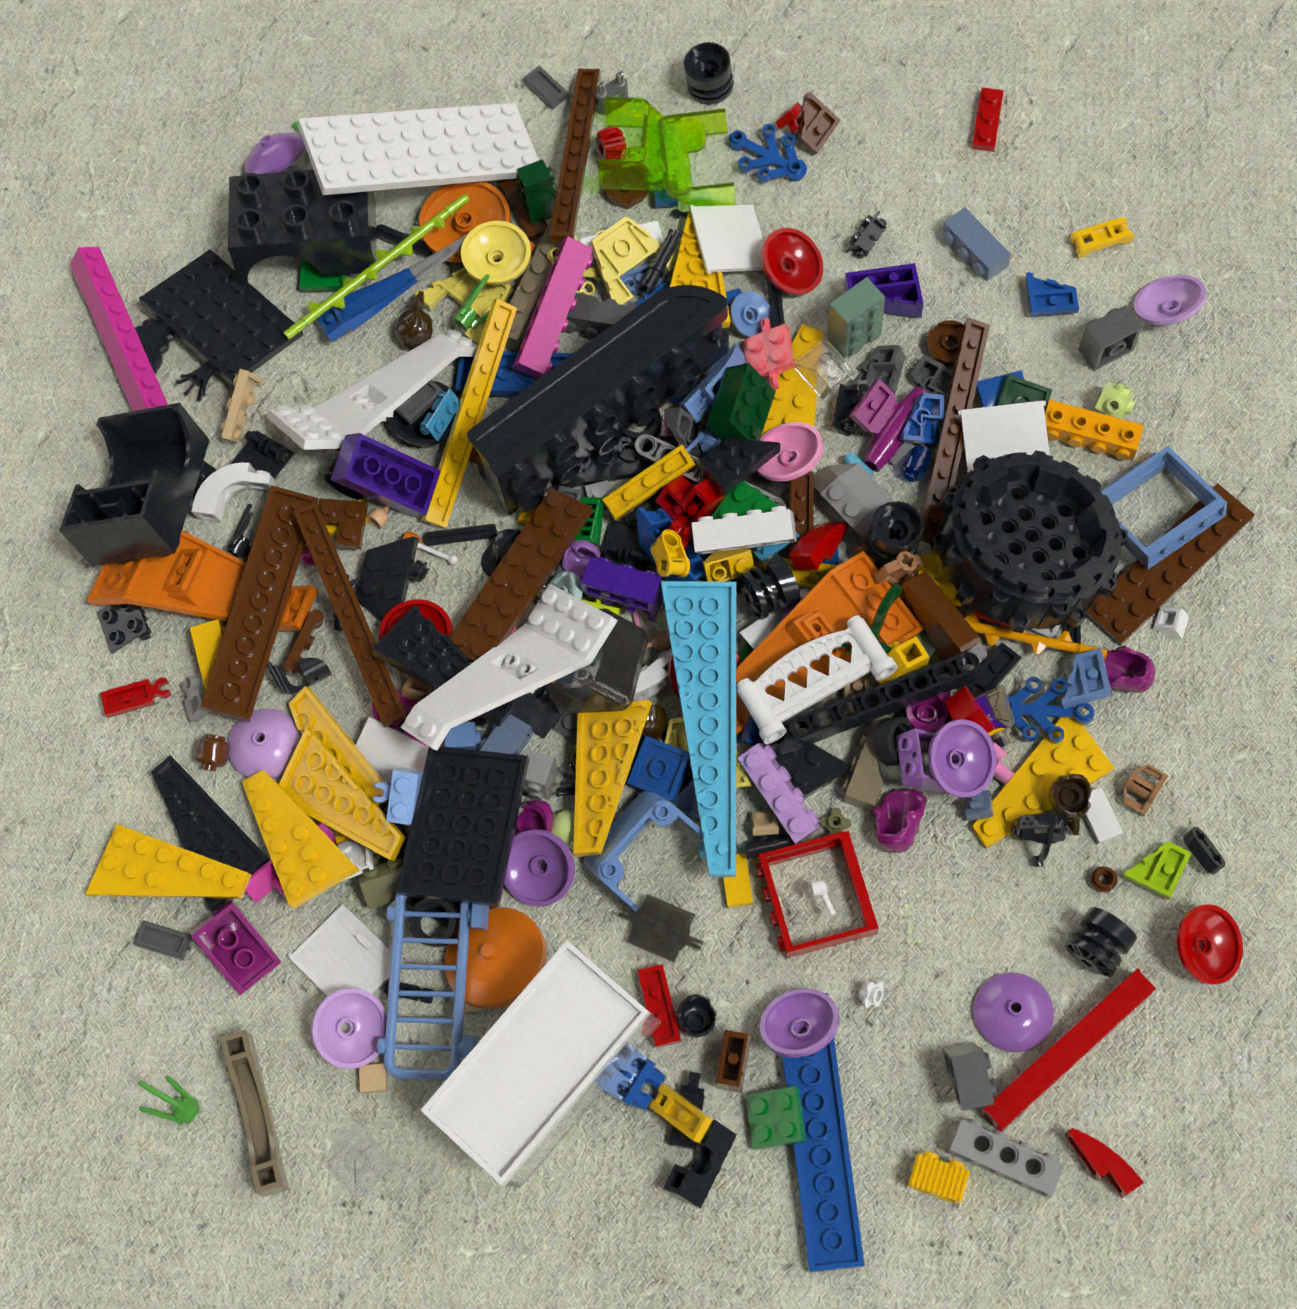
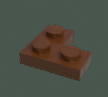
M319 498L318 508L325 524L339 526L336 540L337 548L361 550L368 510L367 502Z

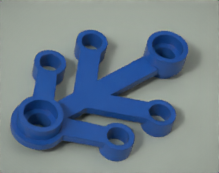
M765 124L762 128V136L766 139L768 149L747 139L746 134L740 130H735L730 134L729 147L732 150L742 151L747 149L762 157L752 160L749 157H741L738 161V169L741 172L747 173L751 169L759 168L757 178L762 183L785 176L791 181H800L806 175L807 165L804 161L797 158L794 148L795 137L792 134H785L781 139V145L786 149L788 160L780 156L775 139L776 128L773 124ZM743 163L749 164L748 166H742ZM777 165L781 168L770 170L766 166ZM762 173L768 174L767 176H761Z
M1030 677L1026 681V686L1013 697L1007 696L1015 720L1014 725L1023 733L1024 739L1028 742H1033L1038 738V729L1034 725H1028L1020 715H1030L1049 735V739L1053 743L1063 741L1064 731L1061 727L1054 726L1046 716L1074 718L1080 725H1088L1094 719V709L1088 703L1066 709L1063 706L1047 705L1058 695L1066 693L1067 682L1062 678L1055 679L1052 682V687L1032 704L1021 703L1031 694L1040 692L1042 685L1041 680L1037 677ZM1036 682L1039 686L1033 689L1029 684ZM1061 683L1064 685V688L1057 690L1055 685ZM1081 709H1087L1089 713L1083 716L1079 713V711ZM1028 730L1035 731V735L1029 737L1026 735V732ZM1057 731L1061 733V736L1054 738L1052 733Z

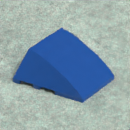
M638 507L636 514L639 543L656 565L650 548L661 533L669 528L673 519L661 508H658L656 511H646L645 508ZM692 539L685 549L686 556L690 561L688 575L683 578L677 575H669L665 579L667 581H696L705 573L703 562L712 553L702 555L695 553L694 539Z

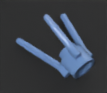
M711 429L705 432L699 431L697 437L687 446L686 450L689 452L700 442L701 450L707 454L723 441Z

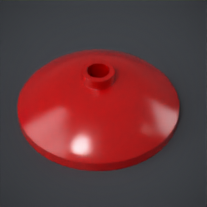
M781 228L772 232L763 242L761 263L766 276L774 286L790 295H804L818 286L823 276V260L818 247L806 234L793 228Z
M413 599L396 605L385 615L379 628V641L415 604L421 609L420 613L426 619L429 618L441 634L449 638L453 632V627L448 614L442 607L428 600Z
M1212 904L1195 906L1184 915L1177 931L1179 958L1185 970L1195 980L1207 985H1217L1225 983L1235 975L1242 961L1243 941L1237 923L1226 910Z

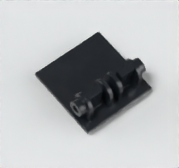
M257 430L248 431L245 434L247 443L230 464L250 463L256 471H266L275 480L295 453Z
M611 520L605 543H602L600 547V557L606 558L614 564H628L634 567L635 570L647 571L650 557L640 546L638 526Z
M132 604L106 605L97 612L111 654H114L138 637H141V640H147L151 637L152 631L146 623L147 617L144 615L145 611L141 606Z
M550 682L537 688L533 694L529 692L511 700L514 704L511 715L531 726L532 731L544 739L560 716L568 710L569 704L574 698Z

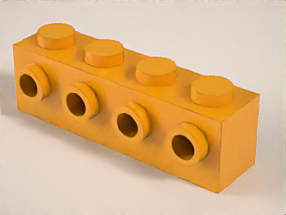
M1050 399L1045 413L1048 440H1059L1073 447H1084L1091 449L1095 453L1110 454L1120 460H1134L1144 425Z

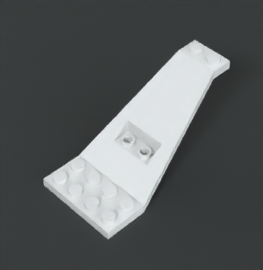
M448 331V334H438L315 408L301 406L300 409L279 406L277 409H269L268 419L304 450L341 449L345 435L355 433L366 435L381 421H386V417H393L395 409L457 357H475L478 345L473 343L472 339L462 336V333L459 331Z
M549 584L521 628L507 637L500 645L493 647L417 703L401 728L437 751L451 728L529 692L533 694L537 688L591 664L618 620Z

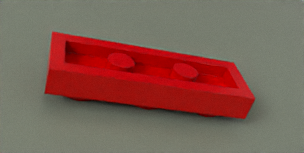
M981 87L972 149L995 151L1004 90Z
M663 964L637 970L646 1009L651 1013L649 1022L655 1047L660 1048L681 1043Z

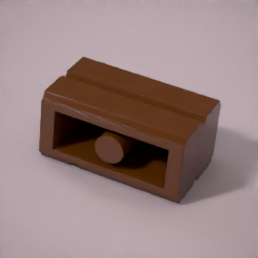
M724 1030L715 1082L716 1088L742 1093L751 1043L750 1034Z

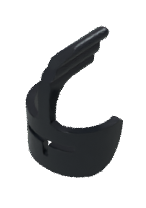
M304 658L299 660L298 664L308 682L301 686H294L288 681L282 667L272 666L269 661L267 664L275 683L283 692L288 694L297 693L305 686L310 687L316 684V680L322 681L332 676L328 665L318 658Z

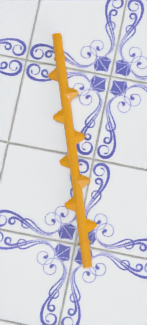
M970 612L965 618L975 632L985 634L990 646H993L1001 637L1030 643L1036 655H1039L1046 647L1077 654L1098 649V647L1084 645L1082 642L1080 644L1072 642L1068 631H1064L1055 639L1026 633V631L1023 633L1012 632L1011 629L979 623L975 612ZM1101 648L1104 659H1106L1108 649Z

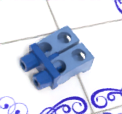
M625 1044L609 1063L620 1070V1072L607 1065L591 1085L630 1108L634 1106L646 1111L653 1098L644 1093L642 1089L646 1083L658 1088L665 1081L666 1076L656 1068V1063Z

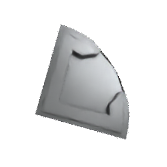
M904 441L890 462L893 465L897 464L911 450L914 443Z

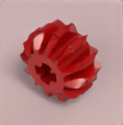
M612 126L598 131L595 141L600 161L606 167H612L625 162L628 152L623 132L618 127Z

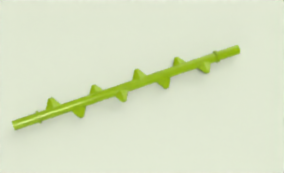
M464 193L450 205L445 206L441 212L421 227H411V235L390 251L378 249L376 251L377 261L355 278H345L343 280V287L321 304L310 301L308 303L309 313L302 316L298 322L283 332L284 335L290 340L305 327H309L314 320L331 307L345 308L344 297L366 280L375 281L378 278L377 272L400 254L411 257L413 255L412 245L434 228H444L445 220L449 216L452 217L453 213L470 201L469 197Z

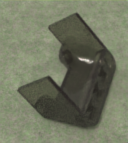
M599 609L618 621L600 648L594 667H584L576 671L572 677L571 684H549L546 687L560 714L623 711L632 704L648 644V637L643 628L608 609Z

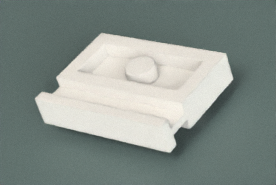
M354 840L342 842L337 846L360 869L359 872L347 879L362 874L363 869L368 867L370 870L374 869L373 852L371 849Z

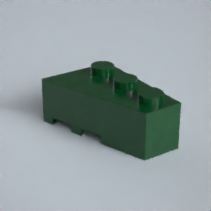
M543 159L518 168L516 170L517 181L515 184L517 188H515V191L531 225L552 218L556 200L555 193H557L553 182L555 176L550 166L546 167Z

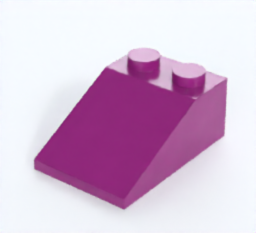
M233 899L229 900L191 930V937L239 995H242L282 963Z

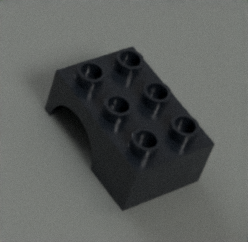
M292 169L288 172L246 173L241 176H230L228 251L239 284L248 283L249 271L255 264L276 256H290L303 259L314 265L322 277L360 274L377 261L376 202L373 191L323 195L314 169Z
M180 402L98 418L96 426L105 439L109 453L108 478L105 485L100 488L86 490L80 484L75 485L59 530L60 533L92 567L112 563L123 564L131 560L156 556L166 557L170 554H175L180 544V535L187 513L192 505V496L196 483L203 469V461L210 439Z

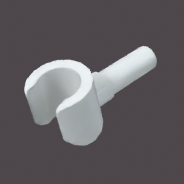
M823 881L813 882L811 884L813 897L822 896L829 915H835L836 912L829 900L826 883Z

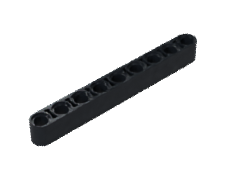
M965 652L784 721L782 724L786 729V733L781 737L784 740L780 744L770 743L767 745L773 749L777 756L784 755L972 683L980 675L979 658L974 653ZM969 664L974 666V669L968 671L962 667ZM941 674L950 675V678L946 680H942L938 677ZM917 683H925L927 685L923 689L914 687ZM894 692H901L903 694L899 698L891 697V694ZM870 701L879 702L876 707L867 706ZM847 710L855 711V714L852 716L843 715ZM823 719L831 720V723L826 726L819 724ZM800 728H805L808 730L803 735H798L795 733Z

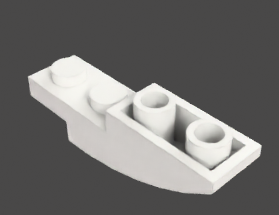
M672 648L661 652L656 661L650 666H644L637 676L631 670L627 671L624 675H618L608 688L601 689L595 694L593 706L648 700L669 686L668 670L670 659L673 655Z

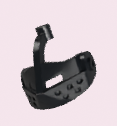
M1054 813L1025 815L1012 821L1010 832L1013 840H1030L1043 844L1040 854L1033 856V867H1043V861L1048 856L1050 845L1065 840L1067 833L1065 816ZM1047 828L1046 833H1035V829Z

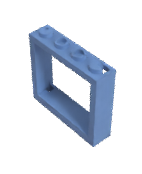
M1169 446L1158 453L1154 452L1148 460L1142 464L1135 465L1129 473L1123 477L1116 478L1110 486L1100 490L1103 495L1108 496L1113 505L1167 468L1205 505L1200 511L1147 547L1118 520L1120 528L1127 530L1128 541L1124 546L1147 569L1156 565L1226 516L1227 502Z

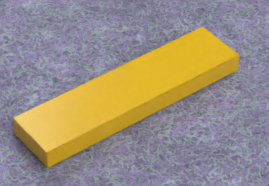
M681 444L602 500L614 519L618 520L663 489L665 485L695 467L696 464L684 445Z

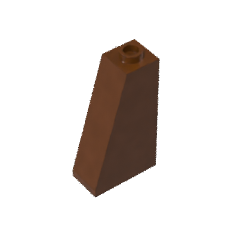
M915 571L903 578L905 583L901 585V595L915 618L924 628V633L942 661L968 652L982 641L927 571L918 575Z

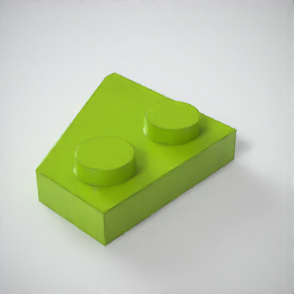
M1167 841L1154 853L1149 854L1140 863L1128 869L1123 878L1170 900L1192 852Z

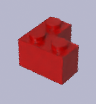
M682 475L665 485L655 502L673 520L676 519L692 528V523L698 522V518L712 516L725 496L721 495L720 487L717 484H712L708 478L693 486Z

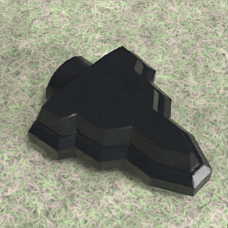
M146 319L143 321L142 326L135 327V330L154 373H157L163 363V354L169 350L170 342L175 339V335L159 320Z

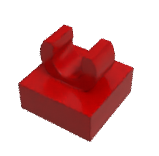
M797 102L777 119L775 124L780 130L788 125V128L793 133L799 129V113L802 110L800 103Z
M674 519L668 529L675 531L680 536L685 550L693 539V530Z

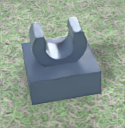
M990 790L982 791L972 797H964L968 821L994 817Z

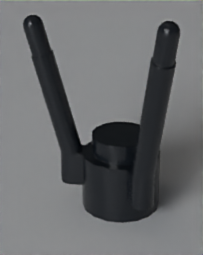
M251 504L247 505L232 538L225 547L228 552L240 559L244 554L249 557L252 545L250 547L248 545L250 540L243 536L254 514L250 511L252 508Z

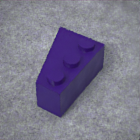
M915 263L845 273V292L867 277L885 296L884 313L922 318L924 303Z
M590 557L581 581L584 594L610 605L613 604V601L627 606L626 611L632 614L635 610L649 615L648 620L654 623L663 600L662 577L657 573L635 570L634 567L628 564H614L603 557L598 559Z

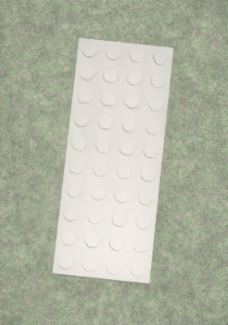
M515 103L299 118L298 127L323 195L516 178V170L518 168L539 161Z

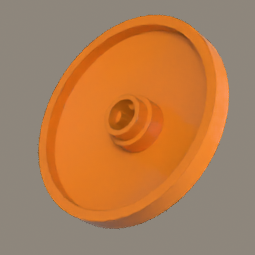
M483 181L445 184L435 190L425 201L421 209L419 227L464 193L469 197L470 201L453 213L452 217L449 216L445 220L444 228H434L422 237L426 246L432 253H436L465 236L480 224L490 221L511 223V213L503 194L491 184ZM461 249L446 261L462 263Z
M511 908L489 909L488 931L473 929L470 923L465 1002L480 1009H498L511 1005L545 966L546 942L541 930L529 916ZM449 944L445 965H457L458 944ZM445 971L448 983L455 992L456 971Z

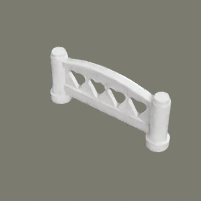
M856 615L847 621L848 628L846 630L819 637L792 650L768 668L756 681L753 682L746 678L737 683V693L759 727V735L765 744L777 741L786 733V729L782 724L783 721L869 672L873 674L876 680H883L897 670L898 665L892 657L887 656L863 618ZM844 643H850L852 645L851 663L833 656V649L841 648ZM827 655L830 658L829 675L827 676L810 668V663L814 660L819 661L821 656ZM800 668H806L808 670L807 688L790 682L787 679L788 675L797 673V670ZM779 680L784 681V701L765 692L766 688L774 686Z

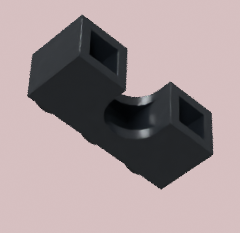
M713 1119L700 1143L688 1137V1140L694 1143L697 1148V1158L689 1168L675 1164L663 1189L681 1201L701 1209L737 1134Z

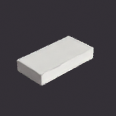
M1102 787L1092 790L1089 799L1091 808L1085 814V817L1099 845L1122 836L1123 831Z

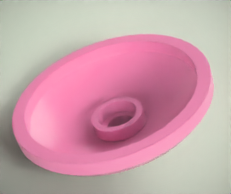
M801 422L785 423L769 430L760 438V441L781 443L780 452L760 467L757 472L762 477L772 481H789L805 475L816 466L823 454L824 443L821 434L813 426Z

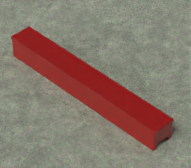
M1137 968L994 1099V1104L986 1106L980 1114L985 1116L996 1130L1002 1132L1141 1005L1156 988L1141 973V970Z

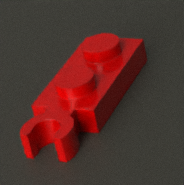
M159 678L151 685V681L145 679L100 692L106 717L110 718L155 705V697H170L172 694L169 689L161 691V687L169 684L167 678Z

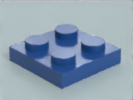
M645 736L627 783L648 792L657 793L663 798L675 802L690 765L689 752Z

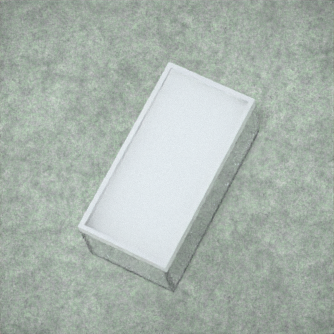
M566 940L423 1106L421 1111L501 1186L521 1188L603 1092V1089L659 1026L661 1021L586 955Z

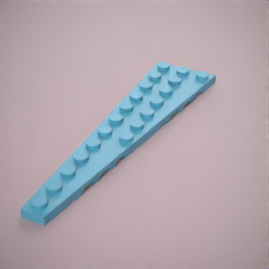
M661 581L709 877H736V582Z

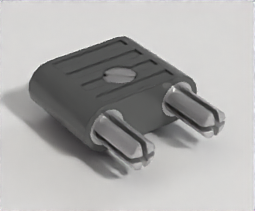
M618 70L616 72V79L606 85L603 81L597 83L598 90H596L595 95L597 112L600 115H606L628 102V84L622 70Z

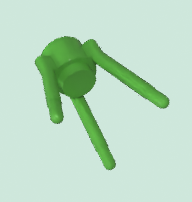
M488 274L484 276L479 284H475L463 306L453 317V320L464 330H468L470 326L476 329L488 317L489 311L476 319L477 313L471 308V305L489 279Z
M167 1076L166 1080L185 1099L179 1098L176 1101L143 1081L138 1082L139 1086L172 1105L171 1112L175 1113V1115L147 1107H141V1112L174 1121L181 1126L184 1123L189 1125L197 1116L200 1110V1106L196 1104L198 1100L190 1096L172 1077Z

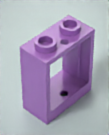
M915 728L896 736L902 784L946 793L938 786L933 776L924 775L920 747L929 749L935 733Z

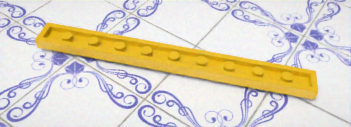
M498 298L492 302L438 467L440 473L427 514L422 517L423 521L441 529L447 527L473 447L468 440L467 432L481 422L517 311L516 307Z

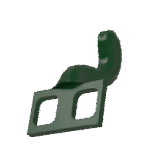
M896 583L889 588L882 598L875 613L873 623L870 626L871 631L886 654L891 647L879 641V634L890 607L902 592V587ZM846 643L842 644V648L852 653V646Z

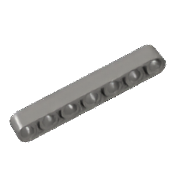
M642 434L635 442L637 452L644 459L652 463L657 462L665 454L676 449V447L649 434ZM647 442H652L653 448L651 451L643 452V445ZM690 455L696 467L693 472L685 473L683 476L688 481L697 485L704 481L707 475H704L699 469L700 459ZM748 483L774 503L786 506L780 498Z

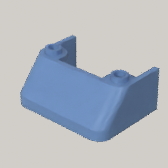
M643 791L611 825L602 854L584 856V865L591 874L637 913L639 908L616 887L624 877V867L617 859L651 821L658 826L667 827L677 819L701 841L703 840L702 830L662 796L654 792Z

